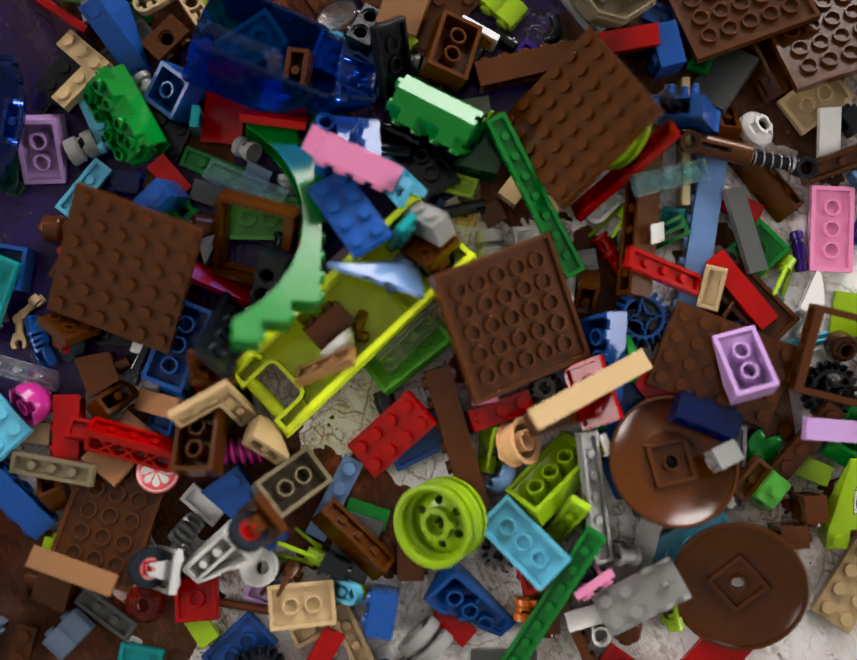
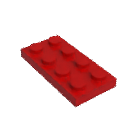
M409 389L347 446L371 475L377 478L437 425L438 422Z

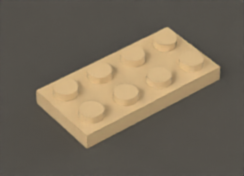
M856 535L853 536L848 544V549H845L809 607L810 610L847 634L851 632L857 622Z

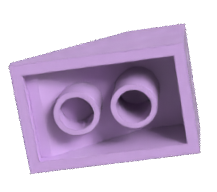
M65 114L21 115L14 119L13 127L24 184L67 183L68 156L62 144V141L68 138Z
M755 325L711 337L722 383L731 405L775 393L780 383Z

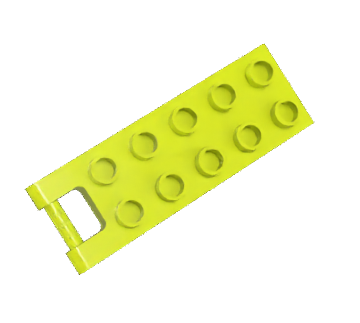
M412 194L403 209L398 207L384 220L392 233L405 218L403 213L412 204L421 200L419 196ZM412 233L408 241L415 236V234ZM388 240L356 260L349 253L342 261L393 260L400 251L396 248L394 252H389L385 248L389 242ZM462 242L454 250L455 257L452 268L477 258ZM332 269L325 276L324 285L320 284V291H324V304L329 300L331 302L333 300L338 301L354 320L358 310L362 309L368 312L364 331L370 333V338L367 343H359L355 340L354 346L357 349L355 366L300 388L295 384L297 367L323 357L320 354L322 350L302 330L305 327L303 323L310 316L314 315L316 317L321 312L320 308L322 305H319L318 313L295 312V324H290V332L267 331L265 344L260 343V352L246 351L236 362L237 366L233 373L236 376L237 385L242 391L248 388L276 418L273 420V423L279 427L280 431L288 439L436 299L429 278L421 273L424 292L423 299L397 290L389 295L385 290V286ZM273 364L277 365L300 391L299 397L286 409L257 379Z

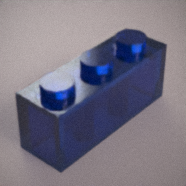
M681 391L673 398L667 421L722 442H727L733 438L735 441L738 440L744 415L738 413L735 408L722 407L717 405L714 400L696 397V394L690 391Z

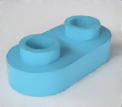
M345 579L334 581L336 602L347 606L361 603L363 590L358 583Z

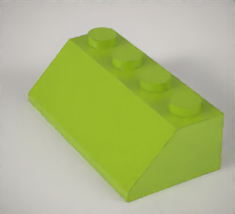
M562 431L540 454L539 459L534 464L529 465L505 489V493L541 527L581 487L576 439Z

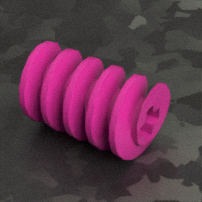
M241 437L238 438L237 444H234L233 438H230L228 444H226L224 461L226 466L230 465L231 460L234 465H238L240 460L243 465H246L249 460L252 465L256 464L257 459L260 464H264L266 461L264 457L241 444Z

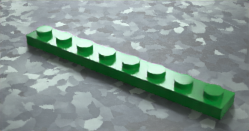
M505 111L485 121L484 125L540 233L550 232L565 279L567 280L584 271L586 268L546 190L535 175L536 171Z
M590 525L587 526L569 554L572 560L552 580L501 660H529L606 543L608 539L606 536Z

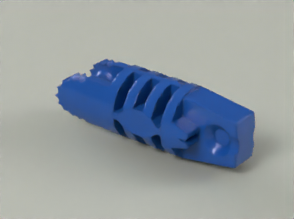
M29 315L23 319L27 337L30 338L29 343L31 348L34 349L33 353L38 366L44 371L50 366L56 365L58 360L53 346L50 345L49 335L37 325L39 315Z

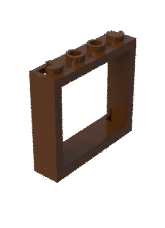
M226 188L217 195V201L214 203L216 207V216L213 221L215 235L212 240L214 255L211 260L213 262V275L254 286L253 276L258 269L228 261L232 205L284 218L282 249L296 255L298 248L301 208Z
M809 303L786 389L857 407V399L804 387L824 313L857 321V314Z

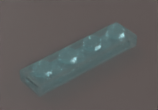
M211 158L202 174L203 180L225 189L229 188L286 203L290 196V190L214 158Z
M702 158L629 176L636 198L711 179L706 160Z

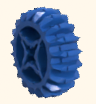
M654 292L651 298L638 300L621 296L623 303L616 302L615 304L620 310L613 311L626 312L632 302L636 301L637 303L634 314L627 317V323L635 324L637 331L640 332V335H638L627 326V334L631 335L635 346H638L641 341L642 347H646L647 340L651 345H654L655 338L657 340L662 338L659 332L664 333L665 328L663 326H666L668 323L665 318L670 317L671 313L665 314L664 310L668 309L669 305H661L665 300L663 297L656 300L657 292ZM643 301L651 304L656 313L649 312ZM638 315L651 317L644 320L643 323L642 320L632 319ZM657 320L655 329L647 335L646 330H648L649 322Z

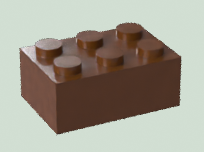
M444 9L435 21L418 75L458 92L468 80L483 27Z
M218 407L183 428L176 425L170 471L181 477H223L230 416L223 409Z

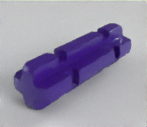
M795 230L789 234L790 241H793V244H791L792 255L797 260L794 268L795 272H805L808 270V264L805 262L807 257L805 244L802 242V239H804L802 230Z

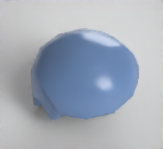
M502 463V468L496 470L490 481L485 485V488L495 494H504L505 489L515 480V468Z

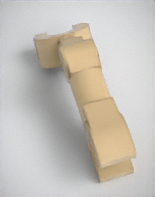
M33 294L29 298L28 304L19 310L17 314L13 315L12 320L13 324H15V333L12 334L10 343L12 349H19L20 341H22V348H30L27 333H24L23 319L29 316L34 309L40 308L45 304L47 300L42 294L39 296Z

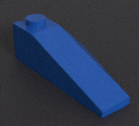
M88 0L78 7L117 62L124 64L132 77L142 70L151 72L130 5L126 0Z
M459 562L448 568L439 569L423 597V600L439 613L455 616L461 622L468 621L477 625V628L500 637L516 624V621L513 620V617Z

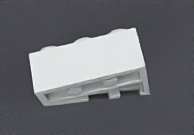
M230 519L189 556L181 570L199 584L221 576L223 572L237 570L239 566L256 563L264 547L262 546L260 549L248 553L237 550L231 545L227 535Z

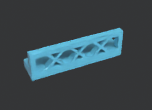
M382 155V157L404 168L393 192L384 190V193L397 207L403 209L411 193L421 198L426 196L428 190L396 158Z

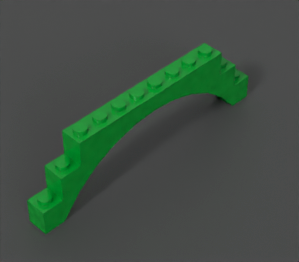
M247 107V109L273 112V109ZM246 123L245 137L259 143L262 146V150L273 159L287 177L301 208L302 236L299 248L291 267L280 283L261 302L233 318L231 351L260 352V343L265 344L266 331L290 332V324H295V312L318 313L319 305H324V291H320V284L324 285L325 271H321V264H325V251H321V245H325L326 232L322 231V226H326V219L307 193V188L325 178L315 173L314 157L301 148L302 138L298 137V130Z

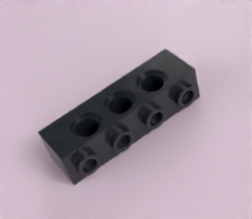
M275 245L261 251L258 256V270L253 276L254 286L249 293V306L245 311L261 302L280 283L293 263L294 254Z

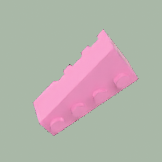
M312 123L301 147L314 157L313 162L323 167L329 164L333 166V171L344 176L347 172L353 175V180L361 184H365L366 181L372 183L371 187L382 193L384 190L393 192L404 169L385 157L372 151H366L367 149L353 142H347L346 139L337 134L326 132L314 123Z

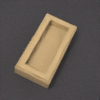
M710 264L705 265L695 307L718 312L728 268Z

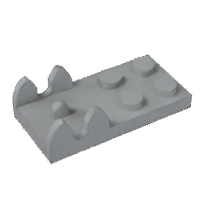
M670 556L591 597L612 638L692 598Z

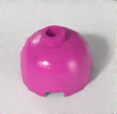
M25 382L9 390L11 404L16 403L20 410L18 413L30 426L39 424L51 413L52 394L48 388H43L34 382Z

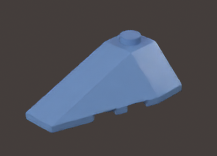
M401 259L400 263L393 260L336 261L326 263V266L423 299L421 270L414 268L413 262Z

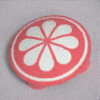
M160 456L156 458L159 462L168 464L167 458ZM139 464L136 466V479L139 485L150 493H166L179 479V475L172 471L168 473Z

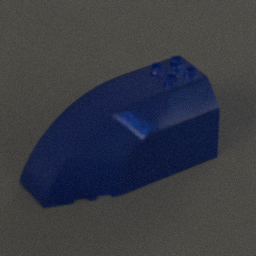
M208 0L191 38L182 73L184 82L253 110L299 116H317L324 112L331 115L353 112L374 104L378 90L374 62L361 52L357 51L355 53L347 47V42L342 38L338 40L330 34V29L325 25L270 0ZM287 47L309 49L315 54L313 76L309 84H314L316 89H311L283 77Z

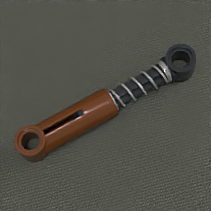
M695 130L680 132L682 136L675 141L676 147L682 152L748 166L750 163H753V165L760 164L762 167L769 166L770 169L773 167L779 171L781 169L786 170L787 173L796 178L810 179L819 171L818 162L812 157L782 156L780 153L773 154L772 151L767 153L763 149L756 150L752 144L704 134ZM688 135L693 139V143L689 148L684 143V139ZM702 143H705L713 146H718L719 150L704 147L701 145ZM805 162L808 168L805 173H802L801 165Z

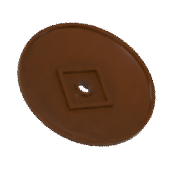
M663 395L646 399L626 412L625 418L620 419L613 431L608 457L614 485L625 503L645 520L658 526L672 529L696 527L717 517L733 498L739 480L740 464L737 462L714 474L705 463L703 453L733 439L722 420L706 406L675 395ZM667 457H671L674 459V469H671L666 465Z
M725 522L707 527L686 541L673 562L692 598L677 604L679 616H682L683 622L693 633L715 646L740 651L768 647L790 634L799 624L806 611L809 599V581L805 566L798 553L784 538L765 527L746 522ZM735 578L744 580V584L741 587H736L731 582Z

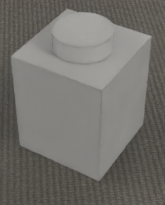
M734 438L703 453L707 467L714 474L745 459Z

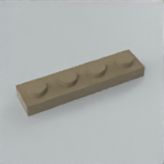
M14 450L11 454L8 473L94 487L98 465Z

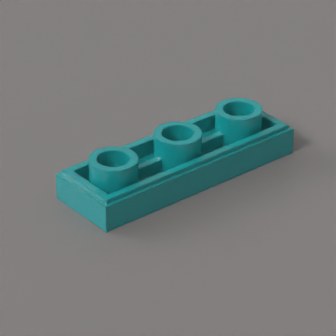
M412 211L395 228L393 238L389 240L385 247L389 252H394L396 248L399 250L403 247L415 230L416 226L414 223L417 220V216Z

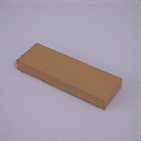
M350 345L297 367L295 384L300 388L355 366L356 347Z
M140 388L134 409L169 419L167 411L185 402V400Z

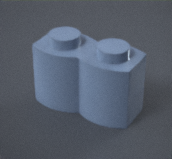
M78 607L72 611L68 609L59 618L62 622L57 627L53 625L44 634L46 639L42 644L59 660L65 659L96 626Z

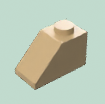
M261 414L248 422L241 444L275 465L289 458L290 454L279 427Z

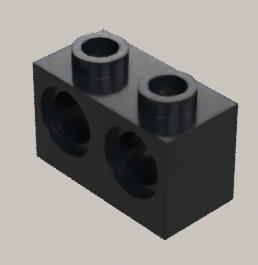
M365 3L361 10L358 9L356 11L353 24L351 26L348 25L344 31L343 37H345L346 48L368 58L372 51L369 27L376 24L379 9Z

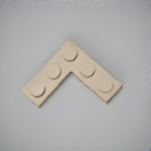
M71 29L56 45L81 67L51 96L67 112L82 99V93L86 91V83L96 75L95 71L103 66L107 68L114 67L105 57Z
M226 378L167 411L169 419L180 428L185 427L218 407L223 409L240 427L259 416L258 410Z
M341 603L336 604L337 625L329 626L345 635L342 643L350 660H376L352 607ZM325 626L291 629L288 632L296 649H299L316 641Z

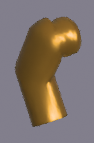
M362 309L358 310L355 322L353 323V331L357 342L367 343L370 333L364 331V324L368 317V312Z

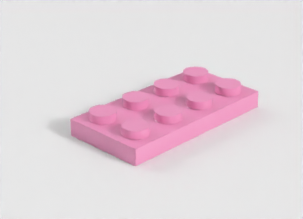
M811 185L809 187L807 271L853 273L855 187Z

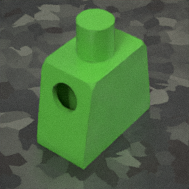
M772 469L748 502L759 511L773 510L792 485Z

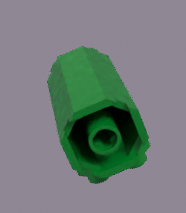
M119 64L115 67L107 68L103 66L95 71L96 75L86 83V91H83L82 99L89 108L94 121L107 124V129L103 131V137L114 153L115 159L126 161L132 166L151 161L150 156L156 154L158 157L170 147V144L126 66Z
M406 75L405 78L399 77L395 83L396 91L386 104L389 116L392 117L390 122L400 127L402 125L409 127V132L419 137L421 135L429 136L428 141L436 146L448 147L447 151L453 155L465 156V154H470L472 150L469 147L471 144L476 146L485 129L483 118H488V113L414 76Z

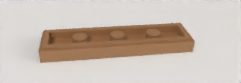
M35 544L25 564L28 568L108 597L112 596L120 575Z

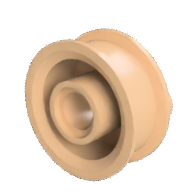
M524 416L517 417L514 421H504L497 427L496 446L498 457L505 464L513 468L519 467L522 464H534L539 459L541 453L540 435L530 438Z

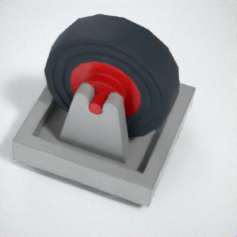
M158 544L157 549L151 547L142 548L135 552L127 566L131 582L144 589L151 588L167 595H177V590L181 585L180 570L184 564V550Z

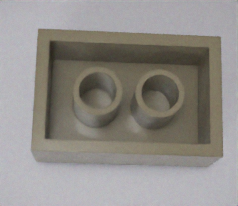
M307 445L254 482L250 489L255 496L261 492L270 501L277 514L284 519L334 480Z

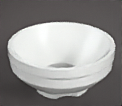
M750 111L739 118L742 127L740 138L744 143L752 144L756 149H762L772 141L773 124L768 116ZM759 121L763 124V126L765 127V129H763V128L760 126Z
M349 327L337 336L320 354L326 356L354 345L355 333L352 328Z
M263 548L256 563L239 566L241 578L249 586L265 587L276 579L279 573V560L272 550L268 551L266 548ZM262 561H266L269 566L265 574H260L257 570L258 564Z

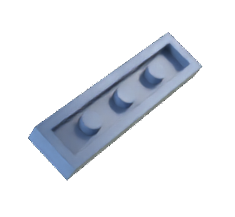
M347 454L344 455L333 476L334 481L329 484L314 516L333 497L344 505L364 466L359 460ZM310 521L305 533L325 542L327 536Z

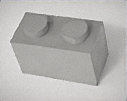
M421 200L412 204L403 213L404 217H406L412 211L417 216V220L414 223L416 228L412 232L413 234L438 247H442L456 234L448 213Z

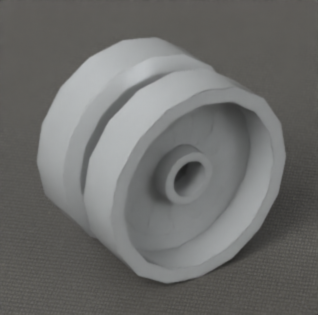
M430 614L412 628L400 642L397 650L405 658L413 656L412 660H437L450 646L454 637L446 629L437 631L440 622Z

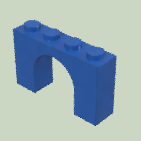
M156 178L132 202L161 213L165 211L176 212L190 199V196L177 181Z

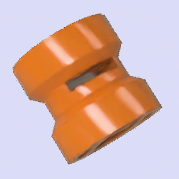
M516 596L514 600L516 611L513 612V620L525 623L534 610L537 599Z

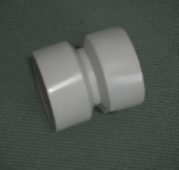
M90 128L80 132L78 138L72 136L62 141L67 156L75 166L87 162L88 157L93 159L102 155Z
M486 229L475 232L476 245L480 246L476 252L477 258L503 249L500 246L504 242L502 229Z

